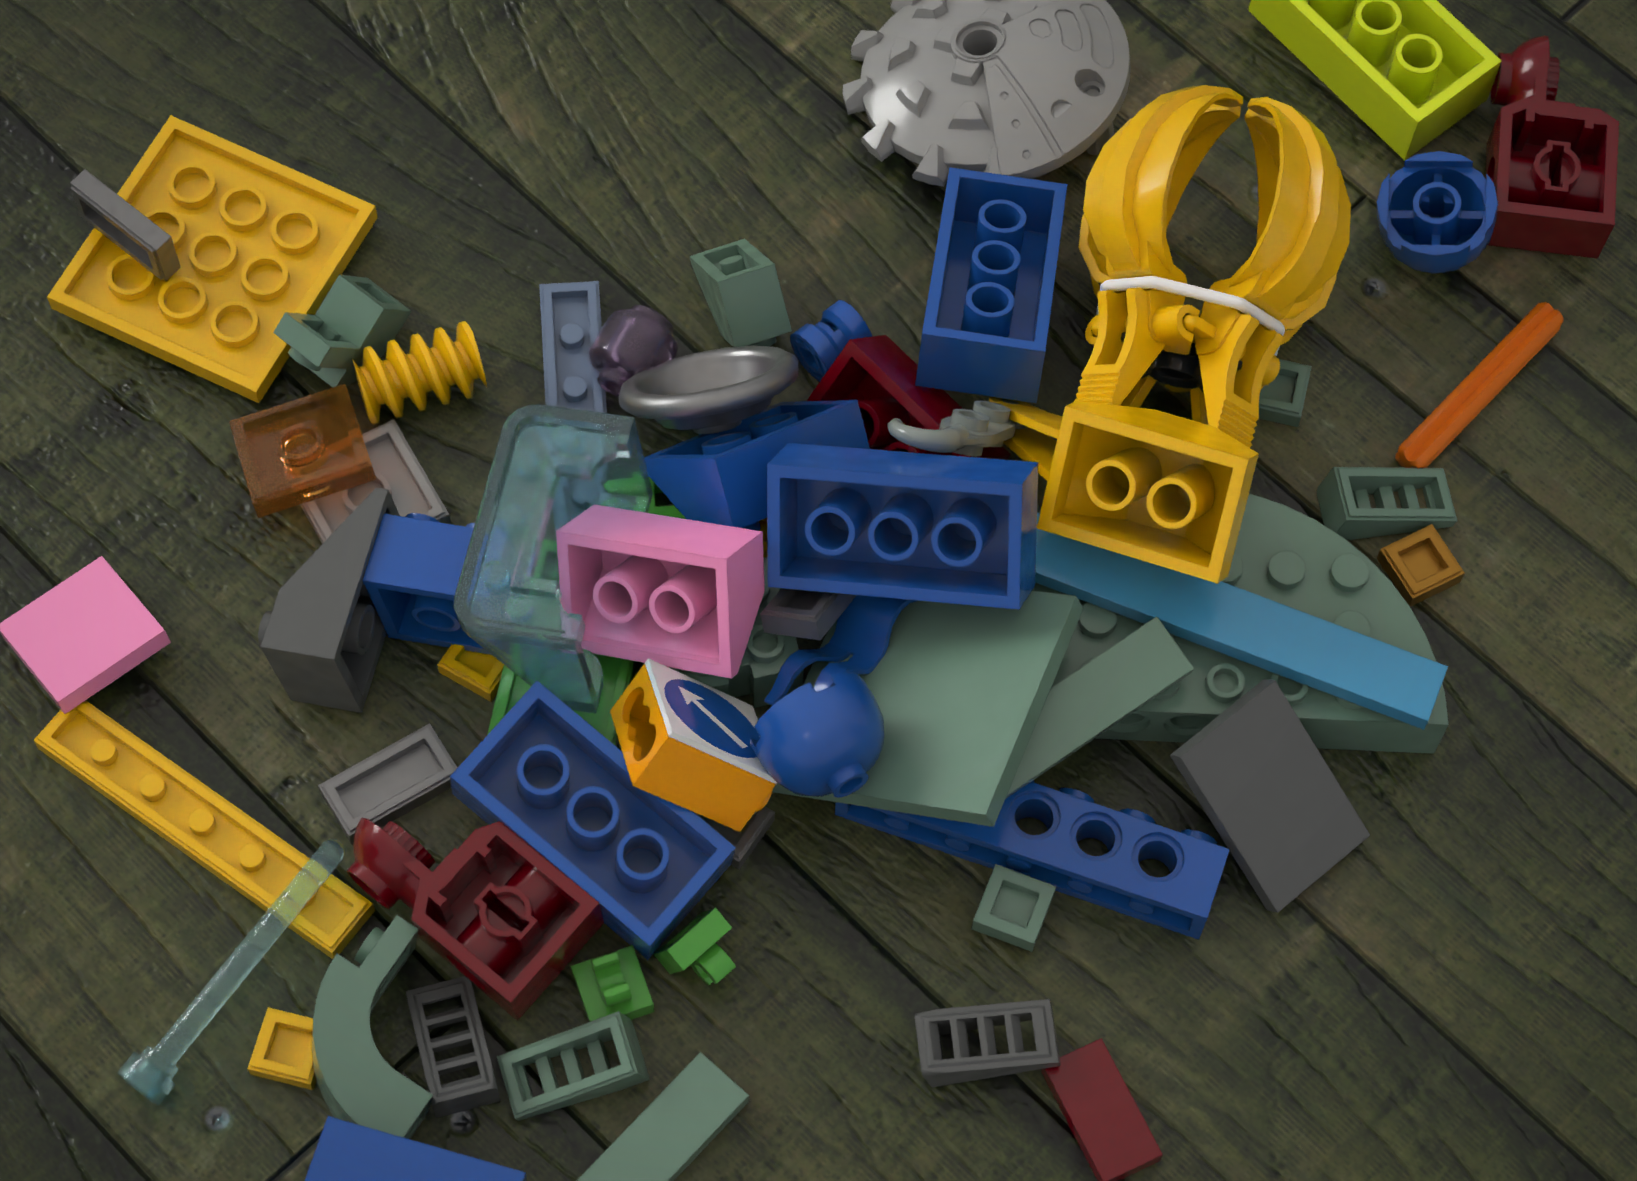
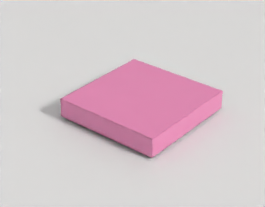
M100 556L0 623V633L64 714L171 643L163 627L103 556Z

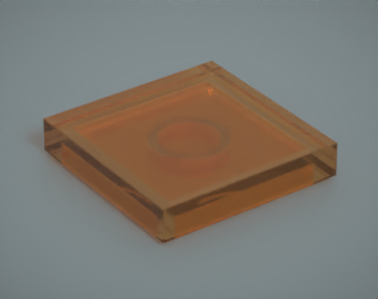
M346 384L229 421L252 504L258 518L377 480Z

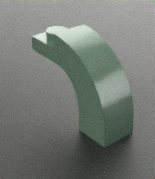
M396 915L385 932L375 927L364 940L354 959L361 964L360 967H357L339 954L335 955L321 982L315 1003L312 1027V1057L319 1089L335 1118L411 1139L430 1111L433 1094L396 1071L385 1061L374 1043L370 1028V1016L375 1005L416 948L419 929Z

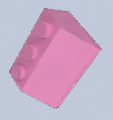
M595 504L556 530L563 648L643 663L649 658L670 668L730 679L738 674L765 592L763 531Z

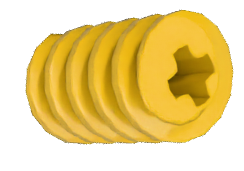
M466 321L457 324L456 341L454 342L446 331L439 327L434 330L431 348L416 333L410 337L409 354H405L395 340H390L387 342L385 360H381L371 346L364 347L362 366L358 367L352 359L367 416L373 425L379 423L382 404H386L396 418L403 417L405 398H410L417 409L423 412L427 408L428 392L433 391L445 406L450 404L451 386L457 385L467 400L473 398L474 382L476 379H480L487 388L473 331Z

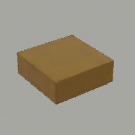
M1433 524L1381 548L1377 556V560L1410 607L1460 583L1465 574Z

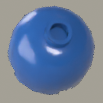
M1443 151L1416 154L1405 160L1403 168L1396 171L1391 178L1389 173L1383 180L1376 202L1380 234L1383 243L1394 258L1414 270L1433 274L1455 271L1476 260L1491 240L1498 210L1495 186L1490 177L1486 175L1485 178L1480 171L1473 168V161L1465 156Z
M838 672L829 676L835 686L827 687L818 692L815 691L811 682L796 688L767 710L754 726L760 739L758 741L750 738V746L760 763L777 783L796 795L822 797L833 793L835 797L840 798L854 793L867 782L869 778L867 772L879 758L884 745V718L875 697L865 681L857 673Z

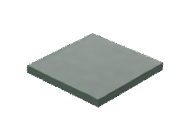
M1031 591L1020 610L928 601L910 603L899 613L895 620L887 651L878 665L869 674H858L875 697L884 718V745L879 758L867 772L869 776L867 782L854 793L840 798L835 797L833 793L822 797L796 795L779 783L774 786L772 792L994 827L1082 614L1083 607L1077 596ZM838 619L827 631L820 648L829 643L835 633ZM850 655L847 659L841 662L848 661L853 655ZM814 662L804 684L811 682L814 687L821 670L833 662Z

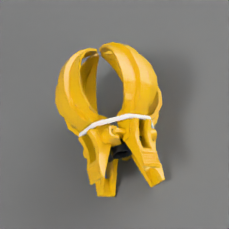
M1208 85L1193 86L1162 94L1139 110L1133 118L1129 119L1103 145L1087 177L1083 206L1084 214L1081 219L1078 248L1090 271L1092 287L1098 299L1096 316L1088 323L1085 331L1086 341L1094 346L1086 367L1081 373L1082 379L1079 381V392L1076 393L1077 399L1074 402L1084 401L1140 408L1156 381H1159L1173 392H1190L1192 420L1214 426L1250 448L1252 446L1251 441L1254 439V428L1257 426L1256 421L1259 419L1260 391L1265 385L1274 381L1280 370V361L1277 358L1280 345L1288 342L1302 327L1304 322L1325 308L1336 282L1337 272L1350 243L1351 203L1341 170L1337 165L1336 157L1324 133L1305 115L1290 105L1269 97L1251 98L1247 105L1249 109L1244 119L1251 135L1257 166L1259 213L1256 246L1250 258L1231 278L1214 282L1209 289L1187 284L1186 275L1173 264L1166 238V229L1185 188L1201 161L1216 140L1240 117V106H1243V96L1231 88ZM1186 297L1204 301L1201 315H1199L1200 310L1194 306L1184 305Z

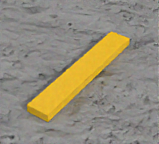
M85 700L66 714L60 710L33 740L37 748L331 959H334L336 954H340L374 913L375 908L371 901Z

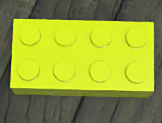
M1250 0L1248 11L1404 161L1484 103L1489 97L1501 64V60L1437 0Z

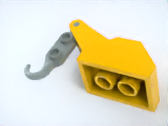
M989 397V401H975L973 410L954 409L951 416L941 420L940 427L937 430L908 426L903 424L898 418H894L887 425L890 435L895 439L922 450L938 453L954 452L966 456H981L983 447H1002L1004 443L1022 460L1038 462V473L1047 480L1037 529L1217 584L1229 575L1259 453L1214 426L1155 409L1075 401L1066 405L1063 416L1044 411L1024 401Z

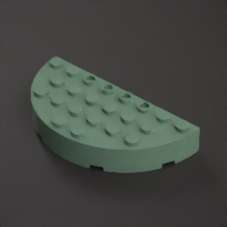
M1248 495L1229 575L1222 582L1437 662L1426 634L1410 606L1392 582L1367 556L1345 538L1317 520L1286 505L1257 495ZM1035 583L1032 590L1064 594L1038 583ZM1078 599L1083 607V611L1052 687L1144 624ZM1170 634L1194 667L1192 673L1095 739L1187 742L1263 679L1275 680L1315 746L1319 749L1434 754L1449 723L1443 683L1429 721L1423 730Z

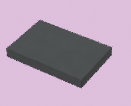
M1263 679L1170 755L1268 911L1277 913L1370 836L1275 680Z

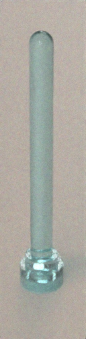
M328 839L322 843L155 1048L147 1046L140 1055L136 1052L132 1053L117 1072L126 1083L155 1105H160L175 1086V1083L171 1080L179 1071L175 1064L344 859L345 847L342 842L337 839Z

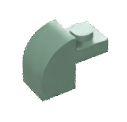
M339 275L315 315L285 312L273 333L291 346L288 354L295 361L311 370L334 389H340L357 381L352 359L358 367L362 366L363 349L367 346H371L381 358L386 352L387 342L395 339L410 315L411 310L369 278Z

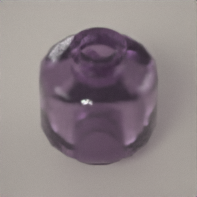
M634 305L631 309H618L607 318L589 350L590 364L599 374L597 377L598 384L607 392L619 397L622 384L641 371L656 368L662 363L676 358L678 344L672 334L673 326L670 321L659 312L642 305Z

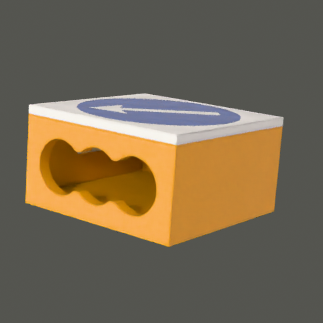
M648 658L610 710L632 786L740 832L752 815L766 806L773 788L777 784L762 766L750 746V738L758 741L760 739L759 734L754 728L758 719L753 706Z

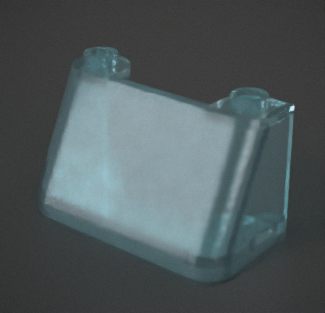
M542 404L527 405L515 410L506 419L501 430L454 595V610L462 630L527 684L532 686L538 680L575 711L596 714L604 684V673L598 658L581 646L585 631L582 615L568 614L561 605L562 593L559 587L556 530L594 504L648 513L653 492L634 417Z

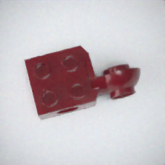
M1548 36L1535 37L1520 44L1511 54L1499 52L1497 55L1501 60V64L1490 91L1491 104L1503 105V107L1500 109L1486 148L1485 178L1488 175L1493 181L1498 201L1497 219L1488 245L1598 259L1615 226L1619 121L1601 109L1575 106L1576 103L1555 101L1559 83L1560 62L1557 57H1550Z
M361 817L356 828L353 846L355 862L347 869L348 875L369 896L386 909L390 910L398 900H401L413 910L411 920L414 926L419 929L418 935L420 939L517 1021L604 924L599 902L501 821L475 829L458 849L454 848L433 872L429 869L435 863L432 855L413 836L396 823L389 821L382 829L370 820Z

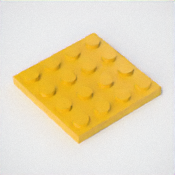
M170 115L117 194L172 237L181 268L167 281L164 279L160 280L100 231L93 228L48 294L47 299L51 309L260 403L290 356L288 351L291 346L273 333L285 312L316 314L337 277L342 275L378 218L376 206Z

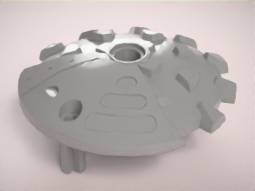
M892 0L890 7L891 11L895 14L879 31L861 30L851 47L852 60L863 61L861 78L843 85V97L848 115L866 111L873 127L862 136L861 141L863 145L881 162L893 152H897L906 159L919 164L912 174L913 179L943 187L948 179L949 167L1034 179L1058 169L1075 159L1085 150L1091 155H1098L1103 145L1114 135L1113 120L1121 109L1130 83L1131 62L1125 29L1118 15L1106 0Z

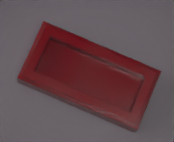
M1102 1038L1061 1056V1066L1041 1070L1097 1181H1119L1161 1161L1163 1154Z

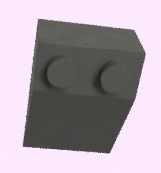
M376 487L279 589L273 610L265 612L261 619L258 632L259 646L292 701L359 713L363 711L387 634L363 583V577L383 514L400 516L388 489Z

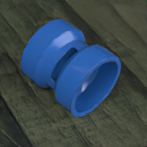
M838 300L822 312V319L817 324L806 323L791 334L790 343L803 367L812 377L820 382L850 339L872 337V333L861 315L845 301Z

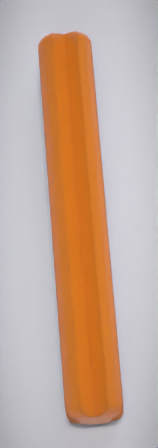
M1547 302L1538 303L1399 445L1398 452L1395 455L1397 463L1405 468H1427L1554 337L1564 321L1561 312L1555 310Z

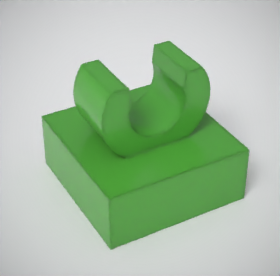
M716 908L701 912L653 954L669 974L684 971L691 965L695 973L707 986L712 982L717 984L736 967L727 953L716 944L721 937L732 929L731 925Z
M633 945L571 966L572 976L588 1022L618 1011L631 1020L654 1012V1003Z

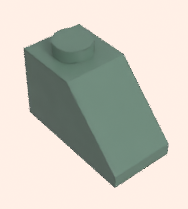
M746 239L689 256L692 268L719 332L732 347L754 345L769 347L776 343V336L792 331L775 264Z

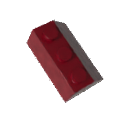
M887 335L850 339L806 400H858L870 449L1007 460L1011 455L1003 446L983 447L981 456H966L954 452H931L909 446L890 435L887 425L894 418L900 419L903 424L908 426L937 430L942 419L951 416L954 409L963 408L943 389L915 386L918 365Z

